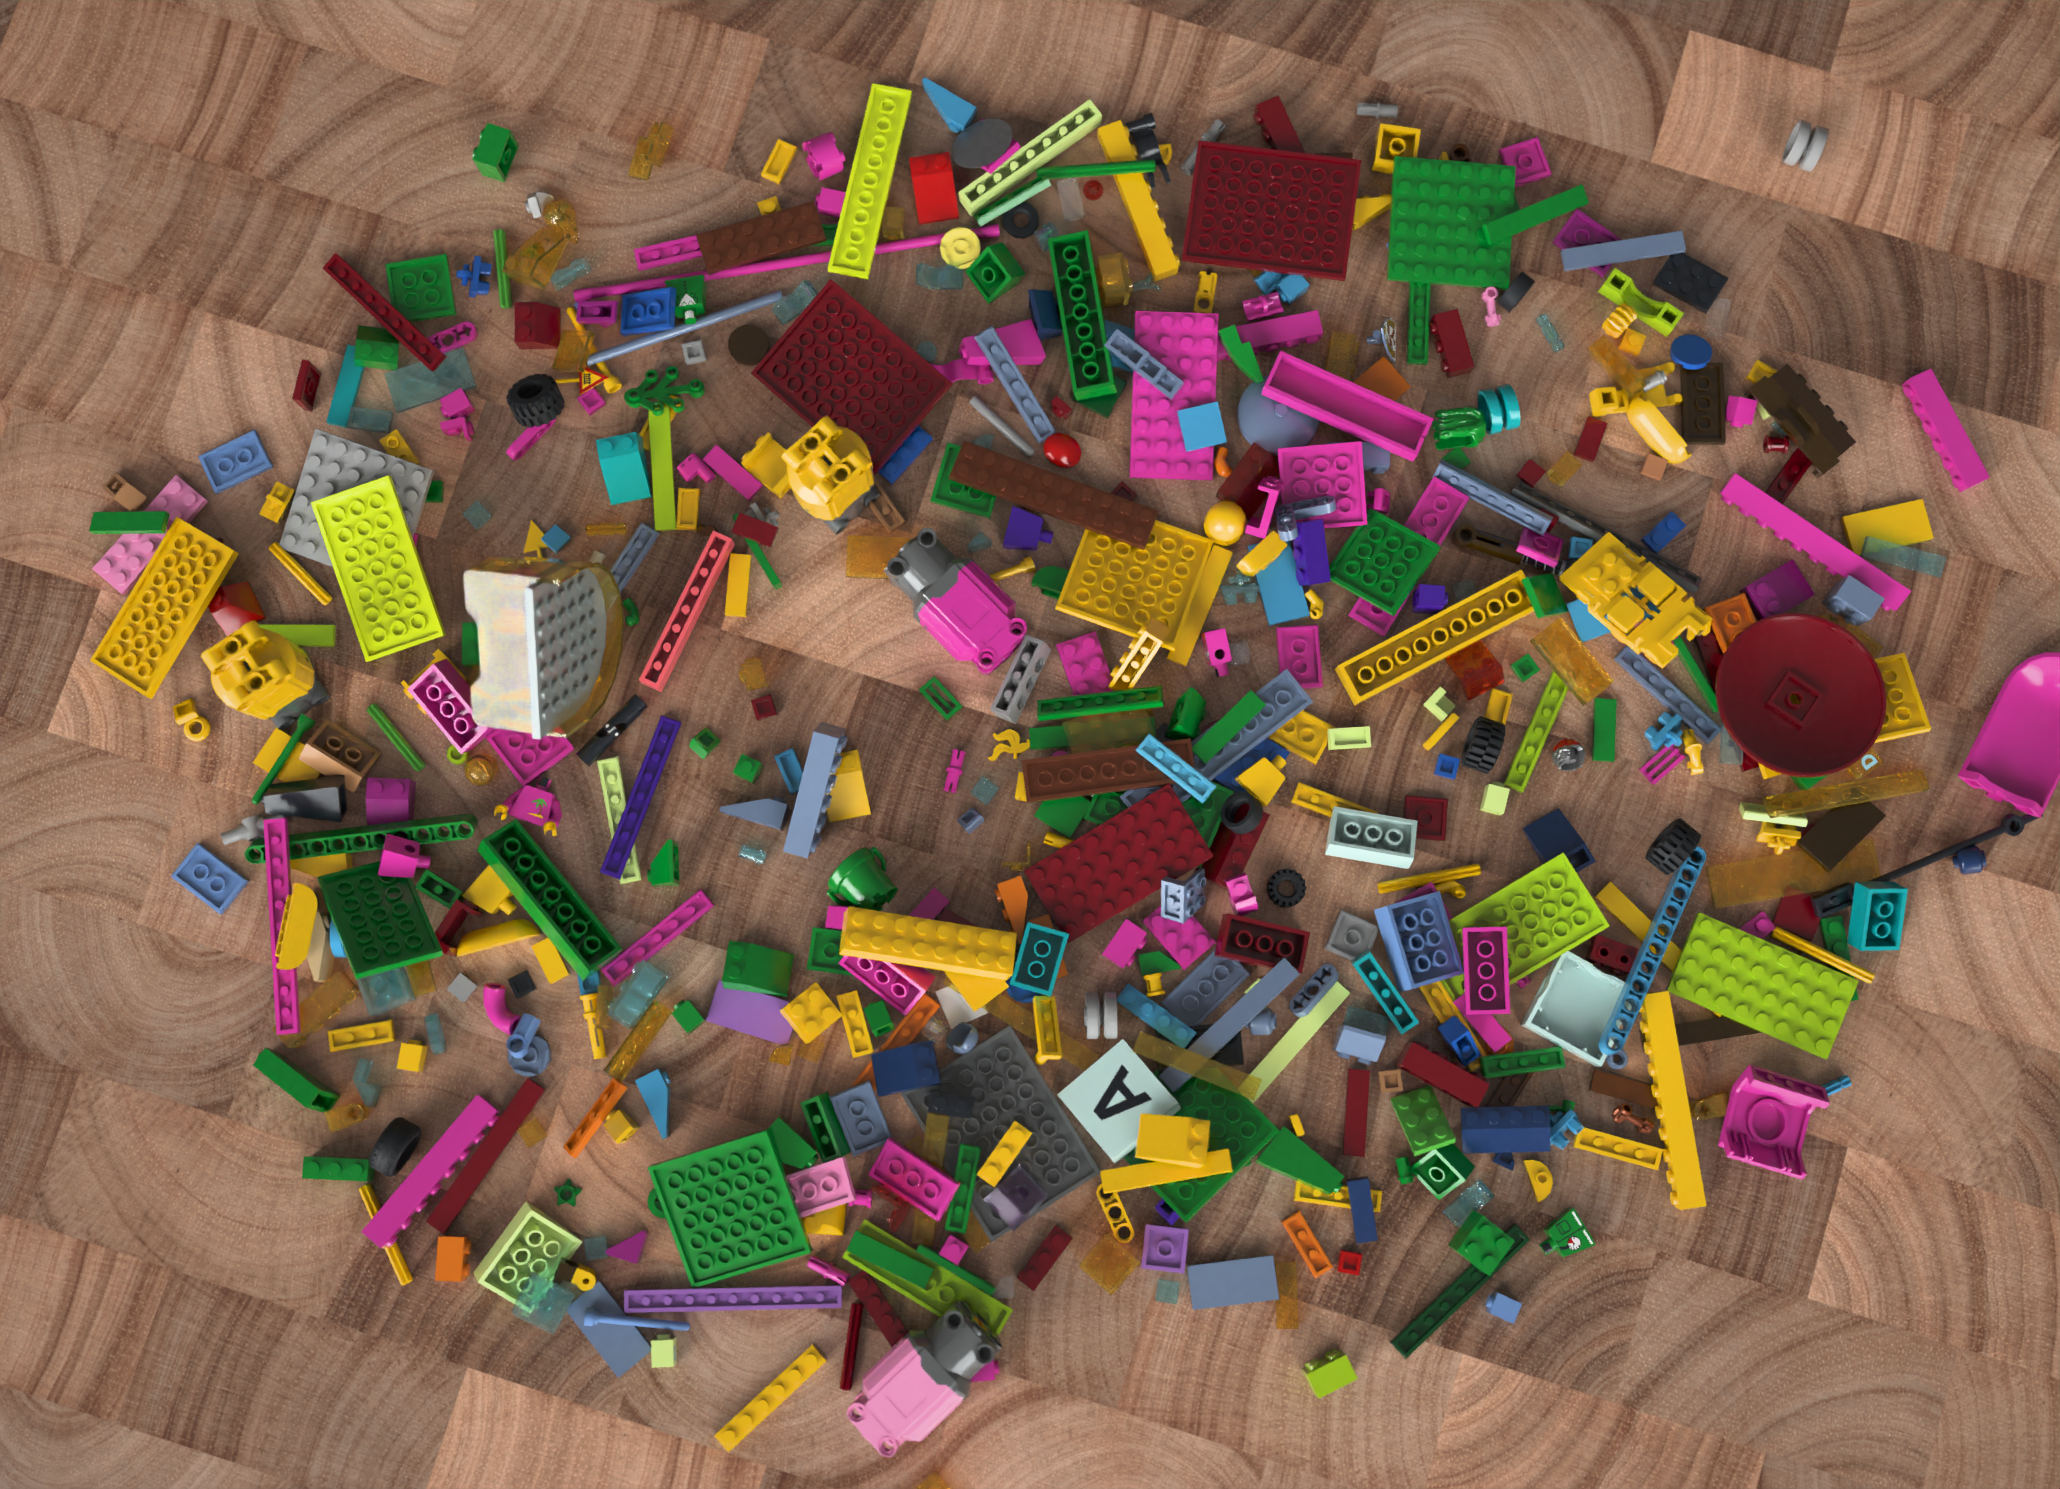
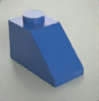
M1455 1015L1437 1027L1443 1040L1460 1064L1466 1067L1481 1056L1469 1030Z

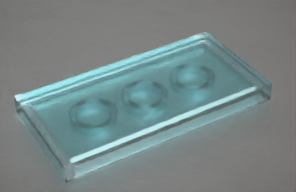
M464 348L445 353L447 357L434 372L429 370L422 362H418L385 373L396 412L401 413L437 401L459 388H462L464 391L476 388L477 386Z

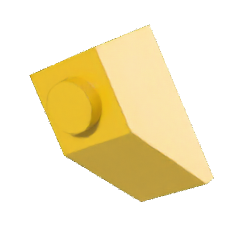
M614 1109L605 1118L607 1122L604 1124V1127L617 1144L625 1143L640 1128L623 1109L618 1111Z

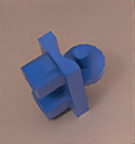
M480 256L474 257L471 272L469 271L470 265L464 264L463 270H459L456 273V277L462 279L461 285L468 286V280H470L469 297L475 298L476 294L487 295L489 292V282L479 281V275L490 276L492 264L481 261Z

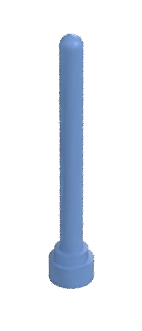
M586 1308L584 1319L585 1326H593V1324L601 1322L688 1331L690 1329L688 1322L601 1314L599 1311H595V1308Z

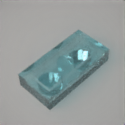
M584 257L574 260L565 269L555 271L549 279L556 291L588 274L592 269Z
M351 406L347 426L351 429L390 434L394 414L391 411Z

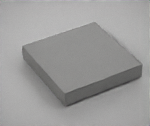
M1340 910L1324 949L1351 961L1365 950L1369 949L1371 951L1379 932V926Z

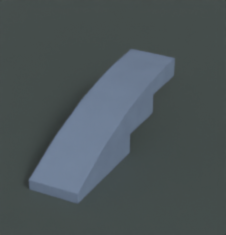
M1118 329L1105 343L1104 346L1169 399L1172 400L1184 385L1181 379L1167 370L1150 353Z

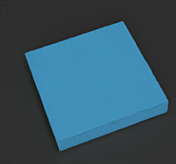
M1218 401L1177 411L1186 452L1227 443Z

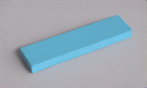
M1150 733L1136 749L1140 755L1201 803H1204L1216 788L1215 784Z

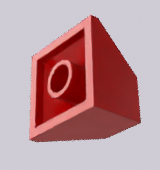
M248 581L219 587L208 605L210 613L227 636L250 621L258 623L266 618Z

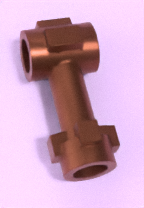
M1622 1103L1613 1110L1612 1118L1617 1123L1627 1120L1637 1126V1131L1645 1134L1651 1132L1654 1125L1651 1120L1644 1117L1641 1119L1632 1114L1633 1110L1629 1104Z

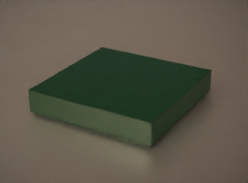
M1115 376L1118 393L1079 401L1073 395L1071 401L1108 419L1127 382Z

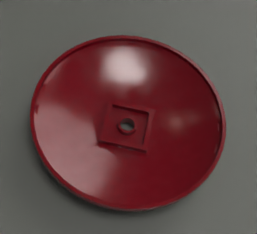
M1784 613L1761 619L1744 629L1731 642L1722 656L1718 667L1715 684L1716 701L1726 730L1735 743L1748 756L1775 772L1807 778L1821 777L1839 772L1862 758L1875 743L1882 729L1886 714V690L1876 661L1863 643L1852 633L1825 618L1804 613ZM1790 695H1795L1799 698L1798 705L1790 701Z

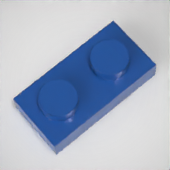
M1671 511L1641 541L1652 552L1657 554L1686 524Z

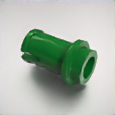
M1408 1156L1395 1159L1399 1174L1397 1180L1400 1181L1401 1185L1412 1183L1413 1178H1415L1411 1173Z

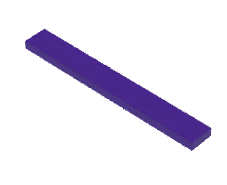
M661 715L600 873L619 880L621 879L681 722Z

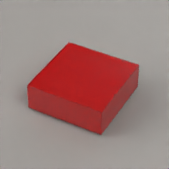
M1340 1249L1337 1271L1359 1276L1363 1254Z

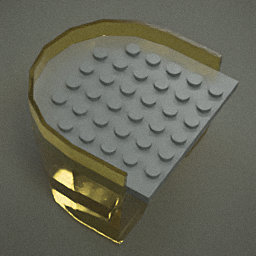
M521 556L488 558L465 571L463 576L465 609L478 624L481 675L470 687L473 721L479 726L532 733V738L542 739L546 735L568 738L588 723L602 708L616 679L622 652L624 618L620 591L612 572L599 562Z

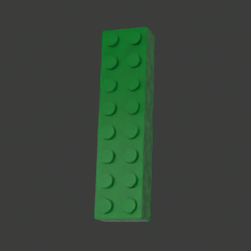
M1085 230L1048 238L1073 393L1077 401L1118 393L1111 351L1104 346L1108 341V334L1089 232Z
M517 819L512 820L481 841L477 851L583 981L618 956L622 950L621 946Z

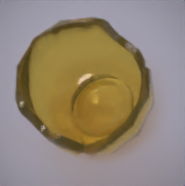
M485 753L470 757L464 766L466 779L476 786H485L491 783L499 771L496 759L490 754Z

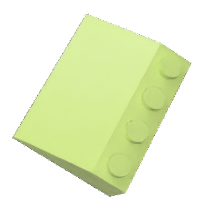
M526 1201L473 1273L478 1283L531 1313L553 1283V1277L561 1258L570 1260L583 1241L546 1213Z

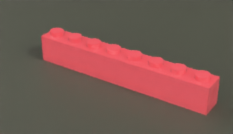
M713 530L640 676L639 681L642 684L662 693L735 544L731 538Z

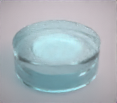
M923 342L917 347L916 352L922 355V358L928 363L935 361L937 349L933 343Z

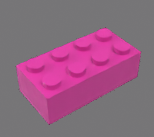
M447 659L434 663L407 689L461 754L474 749L500 724Z
M1507 927L1462 928L1465 1014H1510Z

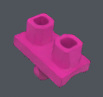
M1278 292L1242 301L1247 322L1283 313Z

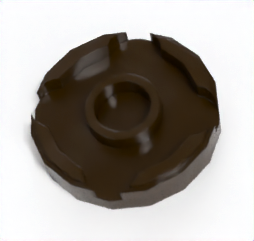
M742 325L731 333L728 339V349L737 363L744 366H753L760 362L769 352V340L766 333L760 327Z

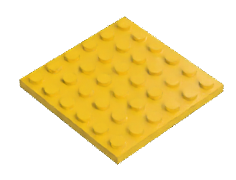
M1155 520L1146 547L1142 550L1085 529L1055 609L1137 638L1140 637L1138 632L1144 622L1148 624L1153 617L1170 628L1160 647L1175 651L1214 540Z

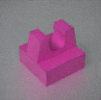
M1375 488V491L1368 492L1367 497L1374 499V503L1367 504L1366 509L1372 508L1381 514L1389 513L1391 493L1383 488Z

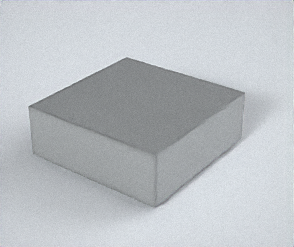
M702 340L681 344L686 365L707 361Z
M460 972L447 990L465 1003L478 985Z

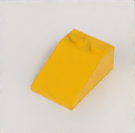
M858 750L840 753V756L843 757L840 768H837L834 774L837 776L836 785L829 794L832 796L830 807L827 808L830 823L871 815Z
M1141 1113L1135 1157L1200 1168L1206 1165L1210 1121L1190 1117Z

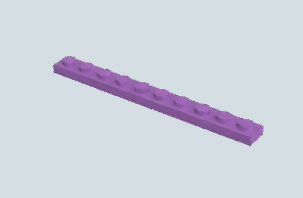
M842 1285L624 1290V1313L842 1308Z

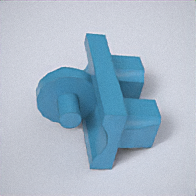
M1665 711L1658 718V723L1663 728L1659 731L1654 726H1650L1645 731V737L1651 742V748L1654 751H1657L1663 744L1667 748L1672 744L1675 746L1682 744L1679 738L1683 734L1679 729L1682 726L1680 722L1681 716L1678 714L1673 716Z
M1571 1109L1565 1115L1558 1111L1553 1117L1549 1113L1550 1144H1554L1563 1150L1570 1142L1563 1133L1570 1129L1577 1135L1584 1127L1578 1120L1576 1113Z

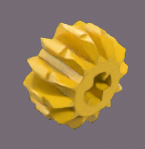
M1622 303L1605 320L1602 328L1609 336L1618 338L1637 318V313L1630 305Z

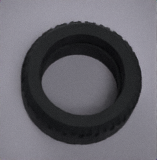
M403 1117L395 1118L391 1121L372 1149L369 1157L370 1166L388 1177L399 1173L413 1154L420 1140V1128Z

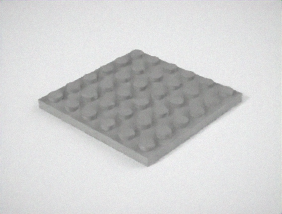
M315 429L279 545L287 551L333 567L311 502L388 475L392 477L413 538L435 470L326 431Z

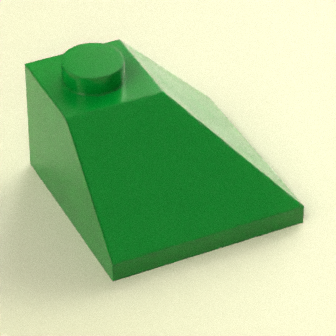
M672 839L667 840L652 861L651 869L647 871L648 882H651L652 886L680 885L678 843Z

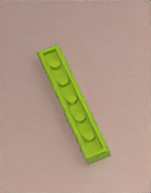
M668 406L664 407V413L660 416H655L652 411L648 410L655 531L677 530L670 408Z
M1552 671L1503 782L1505 786L1521 793L1524 792L1573 679Z

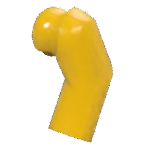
M1311 588L1304 595L1310 601L1309 614L1311 618L1319 619L1323 614L1324 602Z
M1454 880L1434 885L1437 892L1440 891V894L1448 892L1459 899L1464 898L1466 895L1465 887Z

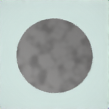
M994 118L975 122L964 129L954 141L952 146L953 160L964 168H979L994 162L1005 153L1011 143V127L1007 122Z

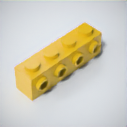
M1153 617L1148 624L1144 622L1138 632L1140 637H1134L1128 647L1131 651L1124 652L1119 660L1122 663L1121 666L1116 665L1110 676L1113 679L1108 687L1114 691L1132 689L1164 642L1170 628Z

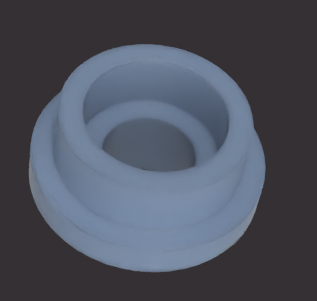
M1621 1049L1612 1055H1607L1606 1062L1613 1069H1622L1628 1062L1627 1053ZM1616 1054L1620 1057V1060L1617 1063L1613 1060V1057Z

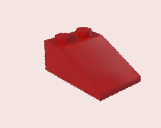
M949 152L909 158L919 225L959 219Z

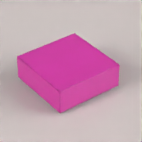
M594 387L577 398L589 416L606 405V402Z

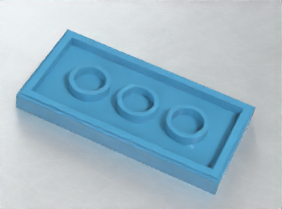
M1285 541L1288 546L1264 571L1261 570L1255 575L1269 626L1310 615L1302 585L1298 584L1296 578L1297 569L1290 541ZM1259 543L1249 545L1247 547L1248 552L1254 549Z
M1638 586L1635 589L1633 587L1630 589L1632 594L1640 600L1644 597L1638 591ZM1580 599L1566 604L1581 643L1611 632L1588 612V604H1584ZM1652 602L1648 604L1650 610L1658 614L1661 612L1659 609H1656V605ZM1644 610L1643 620H1645L1646 618L1653 617L1652 615L1647 614Z

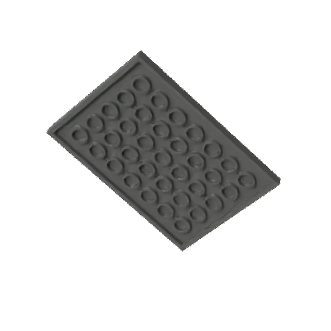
M1011 1026L1006 1027L974 1047L968 1053L963 1054L939 1069L942 1085L901 1093L952 1178L955 1175L960 1143L982 1147L978 1173L1014 1120L1032 1132L1030 1138L995 1187L976 1175L971 1210L991 1242L1100 1174L1098 1166ZM931 1090L974 1097L971 1119L928 1112Z

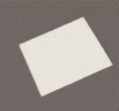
M953 984L936 991L951 1029L961 1022L966 1023L988 1013L985 1005L974 1013Z

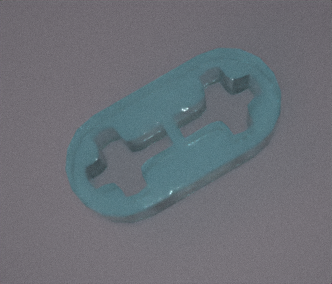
M438 1014L426 1015L425 1024L432 1052L434 1055L446 1052L445 1038Z

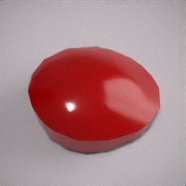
M1055 433L1048 436L1044 442L1045 456L1053 465L1066 469L1075 466L1079 462L1081 448L1077 441L1069 435Z

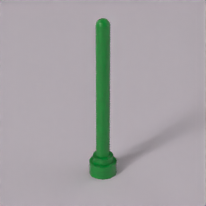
M301 713L297 719L299 722L297 723L296 731L253 796V804L257 805L260 803L263 793L273 783L305 731H308L310 728L312 729L316 721Z

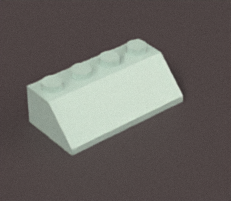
M1334 806L1327 835L1325 855L1409 869L1414 860L1417 821Z

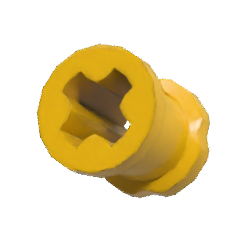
M1162 973L1143 976L1148 990L1147 997L1165 994V990H1162L1160 979Z

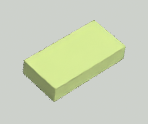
M1370 726L1327 729L1328 750L1371 747Z

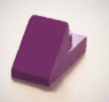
M578 301L576 322L579 324H600L603 328H607L616 322L618 302Z

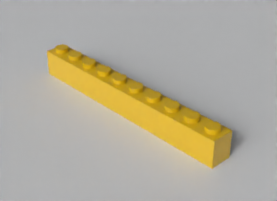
M1669 991L1649 992L1646 994L1639 1010L1642 1014L1640 1027L1646 1037L1644 1050L1646 1055H1649L1650 1060L1647 1067L1649 1075L1653 1077L1654 1084L1651 1085L1652 1095L1654 1098L1657 1097L1658 1106H1655V1113L1661 1123L1659 1136L1661 1140H1664L1665 1149H1663L1662 1153L1664 1161L1668 1163L1669 1170L1666 1171L1668 1183H1671L1672 1192H1670L1671 1203L1680 1210L1707 1206Z

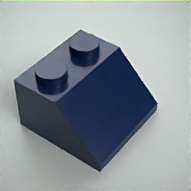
M1028 290V305L1040 341L1062 336L1061 317L1058 316L1057 312L1059 309L1058 298L1053 297L1052 291Z

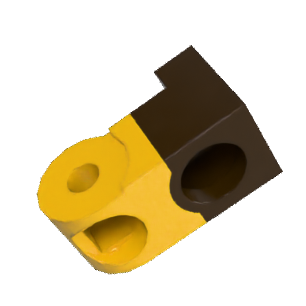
M562 1257L554 1274L553 1283L561 1285L562 1281L565 1280L576 1284L579 1289L587 1291L594 1287L596 1273L587 1266Z

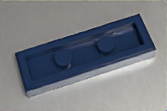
M1368 1176L1346 1179L1356 1244L1378 1241Z

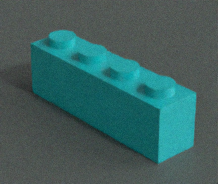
M1369 949L1351 960V963L1401 1035L1419 1023Z

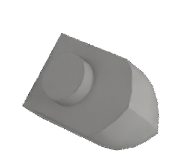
M545 192L527 194L528 201H525V206L528 214L532 213L533 218L541 217V212L552 204L554 197Z

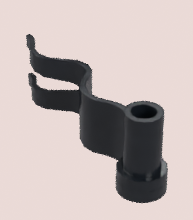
M1148 113L1143 118L1125 123L1129 134H1133L1141 160L1154 159L1166 183H1171L1167 167L1162 159L1159 145L1153 129H1156L1153 114ZM1146 172L1151 189L1155 188L1153 172Z

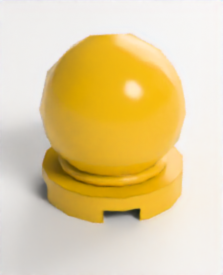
M1217 502L1206 513L1203 524L1205 535L1208 539L1214 540V545L1220 547L1237 543L1246 527V515L1243 509L1235 502Z

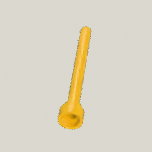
M568 307L566 312L589 353L598 352L584 325L576 322L577 313L575 309ZM604 361L596 363L601 374L609 377L604 381L607 393L610 394L618 391L622 387L618 377L611 375Z
M1028 556L1023 558L1020 564L990 574L989 576L994 581H998L1020 572H1028L1030 574L1035 572L1036 568L1032 557Z

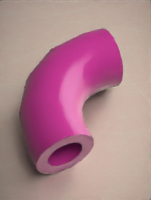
M498 983L484 984L483 1003L488 1018L496 1028L512 1036L521 1016L511 1012L505 1002L506 987Z

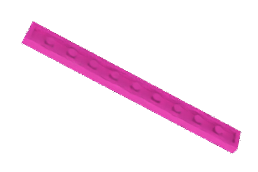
M288 819L263 820L276 1035L301 1033L297 967L290 970L277 969L276 965L279 957L275 956L288 894L292 895Z

